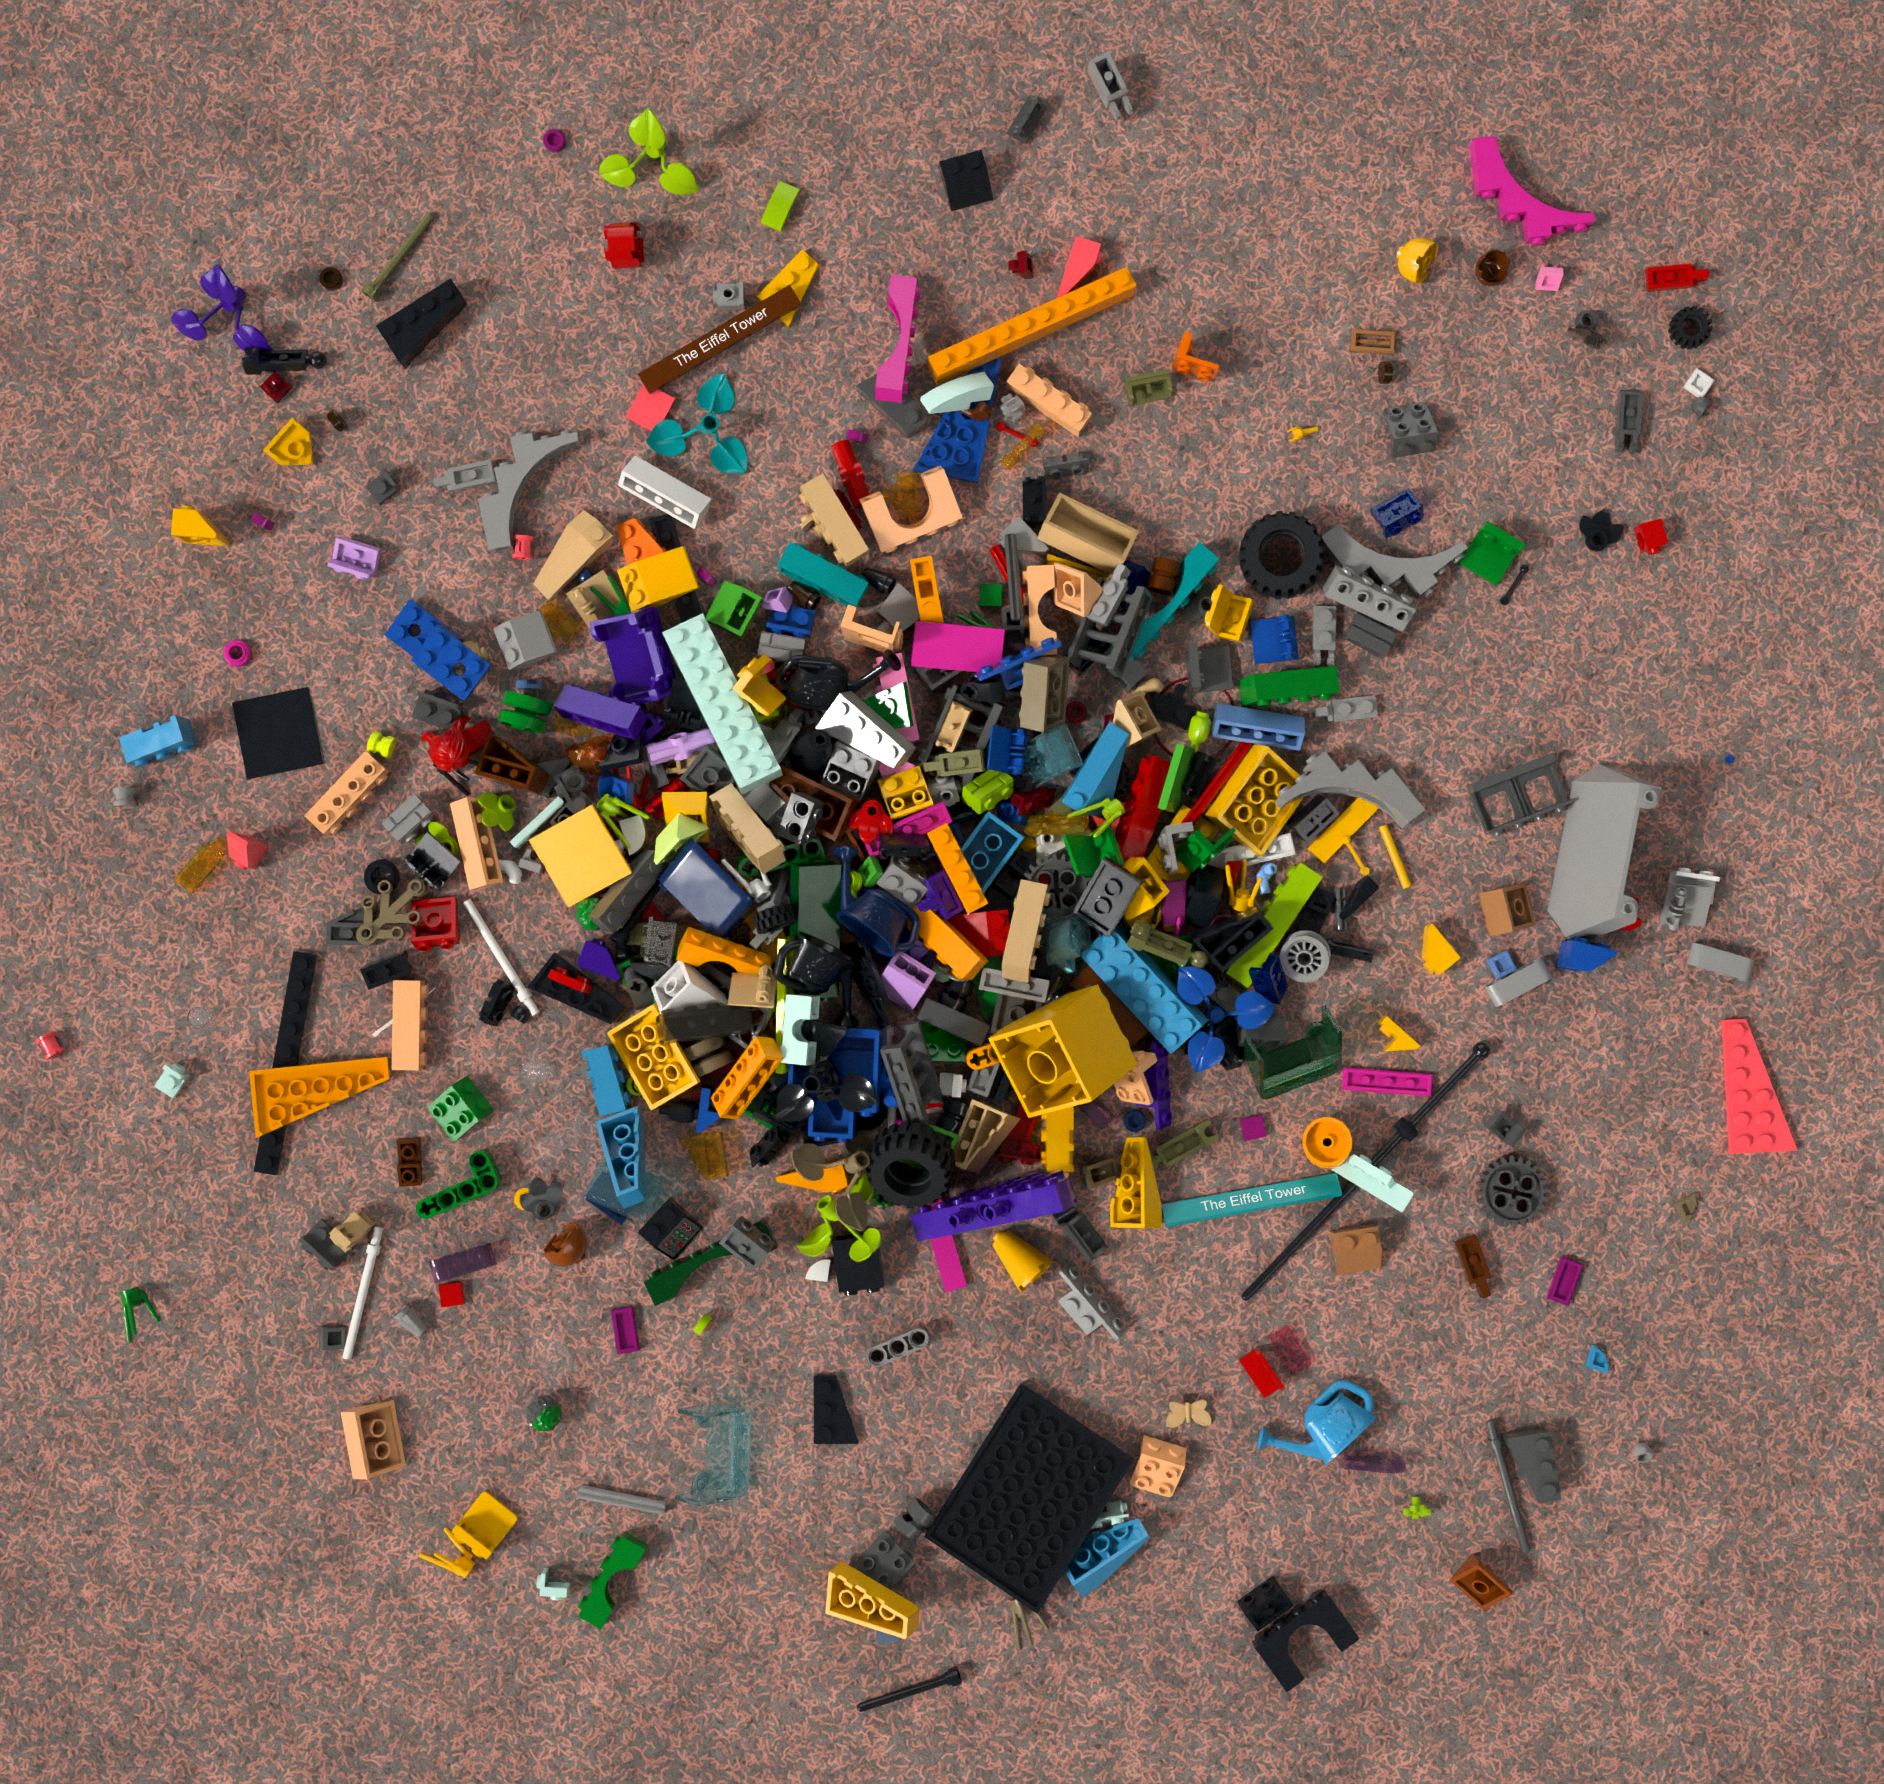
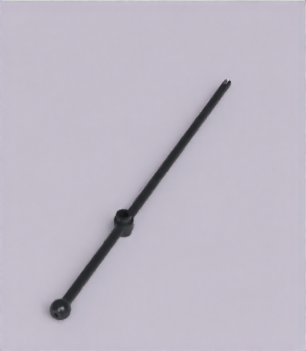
M1483 1042L1476 1043L1473 1047L1472 1055L1408 1121L1401 1117L1393 1125L1398 1131L1371 1159L1373 1166L1377 1167L1404 1138L1411 1142L1418 1135L1419 1132L1415 1129V1126L1479 1059H1486L1490 1055V1048ZM1349 1182L1341 1190L1342 1196L1334 1197L1243 1292L1242 1299L1244 1301L1249 1300L1357 1188V1185Z

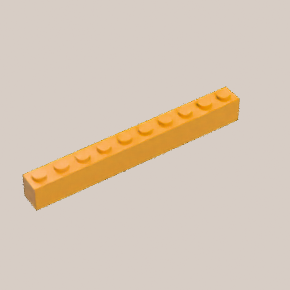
M1122 268L928 356L927 367L936 385H939L1133 297L1137 285L1128 268Z

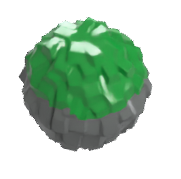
M594 895L592 898L583 899L576 904L575 918L578 920L579 925L587 931L601 930L587 917L602 899L601 897Z
M547 1395L535 1398L526 1409L527 1423L534 1430L554 1431L555 1426L560 1423L562 1411L558 1401Z

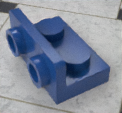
M790 606L788 612L770 610L766 628L771 630L770 633L781 635L788 633L793 634L792 637L811 638L816 611Z

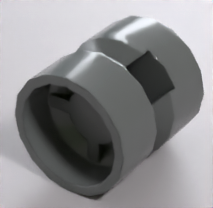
M917 1497L906 1507L907 1512L902 1511L894 1520L897 1528L912 1541H916L923 1533V1527H928L936 1518L935 1513Z

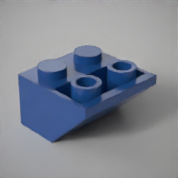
M1569 938V941H1561L1556 967L1575 972H1590L1615 957L1617 951L1611 950V945L1588 944L1589 940L1584 938Z

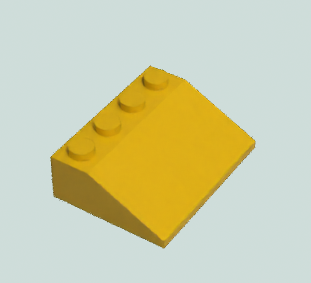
M1254 744L1204 815L1225 833L1234 827L1236 831L1231 836L1253 853L1262 857L1303 800V798L1294 800L1281 809L1275 803L1280 797L1278 792L1287 785L1293 787L1297 784L1295 780L1300 775L1268 746Z
M656 1003L607 1032L650 1110L657 1108L701 1082L665 1018L660 1014Z

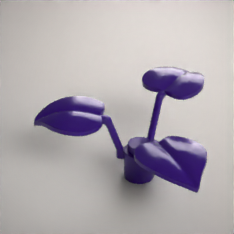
M219 264L203 274L200 284L210 297L219 299L220 303L200 320L192 310L179 309L171 316V322L178 331L188 338L199 341L204 339L207 334L206 328L202 324L223 307L228 312L237 311L234 326L237 332L233 335V340L243 351L246 347H261V351L274 350L268 344L265 336L256 327L248 324L239 326L241 312L244 309L241 304L246 299V293L242 288L232 285Z

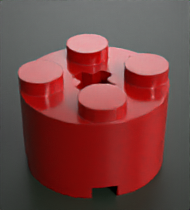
M637 221L612 223L604 226V236L608 241V247L605 248V258L607 261H611L612 268L625 269L643 266L640 262H644L643 238H639L637 231H641Z

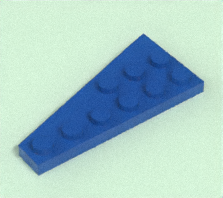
M1002 356L968 371L967 375L985 372L994 385L990 400L971 402V408L974 409L979 402H984L992 408ZM958 411L945 412L920 459L913 468V472L923 473L941 465L945 470L947 478L978 484L990 418L986 421H975Z

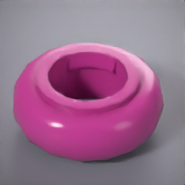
M232 640L225 646L223 652L226 662L234 667L246 665L252 655L251 648L242 640ZM240 647L243 650V655L240 659L235 660L232 657V651L234 648Z

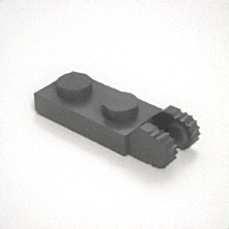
M1619 391L1615 434L1617 435L1616 452H1622L1624 436H1631L1628 447L1629 453L1635 454L1637 451L1643 403V392Z

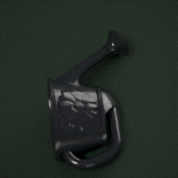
M886 649L883 652V660L878 666L856 680H848L849 669L837 659L795 655L786 660L775 674V681L782 688L781 693L789 702L808 709L828 710L839 693L847 691L855 693L882 672L889 669L899 671L901 663L894 652ZM799 664L790 680L786 681L784 676L794 665Z
M802 932L798 934V940L785 943L779 949L776 958L774 975L777 981L805 995L815 996L828 992L829 988L839 980L842 985L841 1015L835 1018L834 1023L835 1025L847 1028L858 1025L859 1021L852 1015L851 1010L852 966L857 963L856 960L833 945ZM793 949L795 951L790 967L786 972L796 980L785 976L783 973L786 956Z

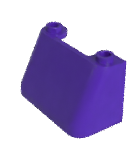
M655 607L641 608L589 622L592 637L598 642L605 641L616 684L612 685L609 691L610 698L615 696L626 703L635 702L642 704L657 701L670 695L673 679L677 680L668 645L662 633L664 631L660 616Z

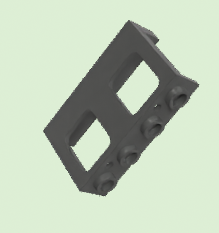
M1554 753L1466 786L1485 835L1492 834L1493 837L1506 833L1505 828L1513 826V829H1517L1527 825L1525 821L1533 818L1534 821H1538L1547 817L1546 812L1554 810L1556 814L1568 809L1567 804L1573 803V800H1568L1553 764V762L1557 761ZM1544 775L1547 776L1556 803L1534 811L1523 785L1527 781ZM1505 791L1515 813V818L1512 821L1494 827L1489 821L1482 801L1485 797Z

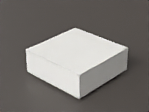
M1696 368L1683 388L1696 397H1704L1715 380Z

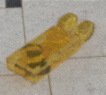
M1068 814L1033 815L1027 819L1028 825L1025 826L1024 832L1031 837H1039L1041 834L1086 835L1089 816L1081 814L1068 818Z

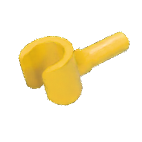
M1296 426L1291 428L1286 433L1292 432L1294 438L1288 441L1294 442L1302 439L1306 434L1318 432V427L1302 429Z

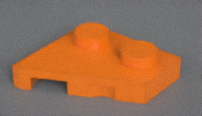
M633 518L616 525L627 565L667 551L655 541L656 538L651 532L646 530L645 525L638 518Z

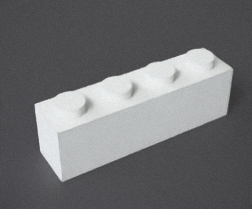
M634 456L622 470L618 486L693 529L706 516L712 500L637 456Z

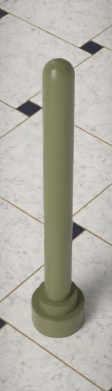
M431 212L425 214L376 280L366 284L361 290L374 302L381 296V287L433 221L434 215Z

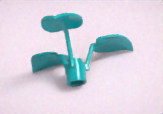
M725 374L712 377L699 389L697 394L698 406L701 409L709 410V414L703 416L699 425L682 434V427L679 423L670 419L663 420L654 426L646 439L648 446L656 453L674 457L681 454L686 448L683 438L700 430L705 435H714L718 446L711 450L710 458L712 465L717 470L724 473L743 474L747 469V454L743 444L733 436H726L720 442L719 433L716 431L719 426V420L713 412L723 415L730 411L734 404V394Z

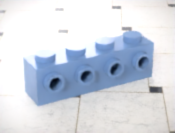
M1217 703L1212 723V737L1300 751L1305 735V717Z

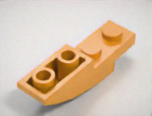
M932 556L911 559L910 564L920 620L944 623Z

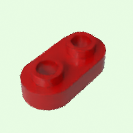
M558 966L556 970H550L548 978L580 992L590 993L592 985L589 984V979L577 975V978L568 975L570 971Z

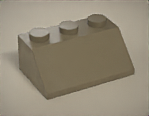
M1035 657L1024 662L1022 668L1023 686L1020 692L1022 698L1019 711L1020 727L1045 732L1065 722L1070 657Z

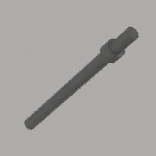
M1488 1420L1486 1421V1426L1490 1436L1488 1439L1490 1449H1493L1521 1552L1527 1553L1531 1550L1504 1457L1502 1437L1498 1435L1495 1421Z

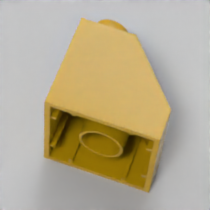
M1098 984L1065 994L1004 1026L988 1038L1028 1118L1092 1102L1138 1065L1130 1050L1129 1041L1122 1034L1110 1010V1004L1102 994Z

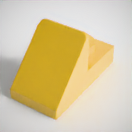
M1382 1016L1377 1022L1381 1026L1379 1030L1389 1038L1391 1035L1393 1036L1392 1040L1382 1051L1414 1050L1420 1047L1416 1041L1389 1017Z

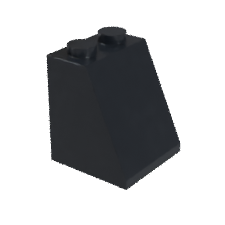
M853 1234L835 1236L832 1239L839 1293L844 1292L845 1296L858 1294V1290H867V1293L879 1292L880 1288L884 1287L880 1246L869 1258L856 1262L849 1255L851 1246L858 1240Z

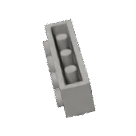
M1335 565L1322 587L1326 597L1402 632L1416 611L1413 599L1403 593L1399 595L1387 585H1377L1370 577L1365 575L1360 577L1346 566L1341 568Z

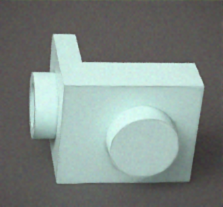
M544 1568L541 1575L538 1574L536 1587L540 1589V1596L550 1597L551 1600L567 1598L570 1593L571 1583L548 1582L549 1568Z

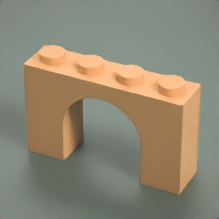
M941 465L920 474L929 496V509L926 515L917 523L904 525L894 521L890 516L880 491L859 499L876 544L881 552H892L902 543L911 544L918 540L917 537L924 534L926 536L938 532V528L945 525L946 527L954 526L958 523L959 519L963 518L945 470Z

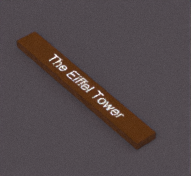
M788 285L638 373V376L648 393L652 394L802 306L791 285Z

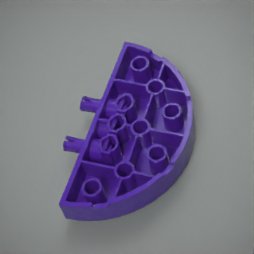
M1063 1169L1049 1174L1034 1172L1025 1175V1178L1020 1176L1007 1179L1008 1181L996 1184L994 1187L988 1185L978 1188V1191L974 1192L973 1189L963 1191L960 1195L948 1198V1201L936 1203L932 1207L929 1204L926 1207H918V1212L910 1215L917 1241L1064 1212L1077 1202L1070 1175L1063 1172Z

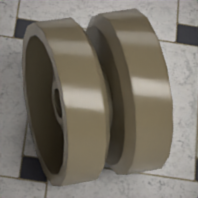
M722 1032L709 1038L708 1036L704 1037L683 1050L689 1062L696 1060L697 1064L692 1067L698 1078L735 1061L730 1050H724L718 1054L715 1052L716 1049L724 1046L726 1043Z

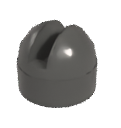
M1704 397L1695 398L1691 404V409L1701 417L1711 401Z

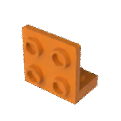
M1184 331L1172 368L1176 369V372L1181 375L1187 376L1189 373L1196 375L1197 379L1203 382L1214 381L1220 365L1190 356L1195 342L1191 341L1193 334Z

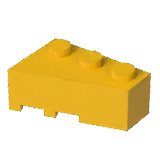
M1074 1106L1042 1114L1041 1119H1045V1128H1041V1142H1045V1151H1041V1164H1045L1047 1172L1063 1169V1172H1074Z

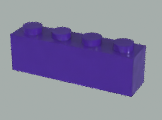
M565 684L553 706L562 718L636 740L647 720V716L639 704L635 702L626 703L615 696L610 698L598 691L590 692L578 685L573 687Z

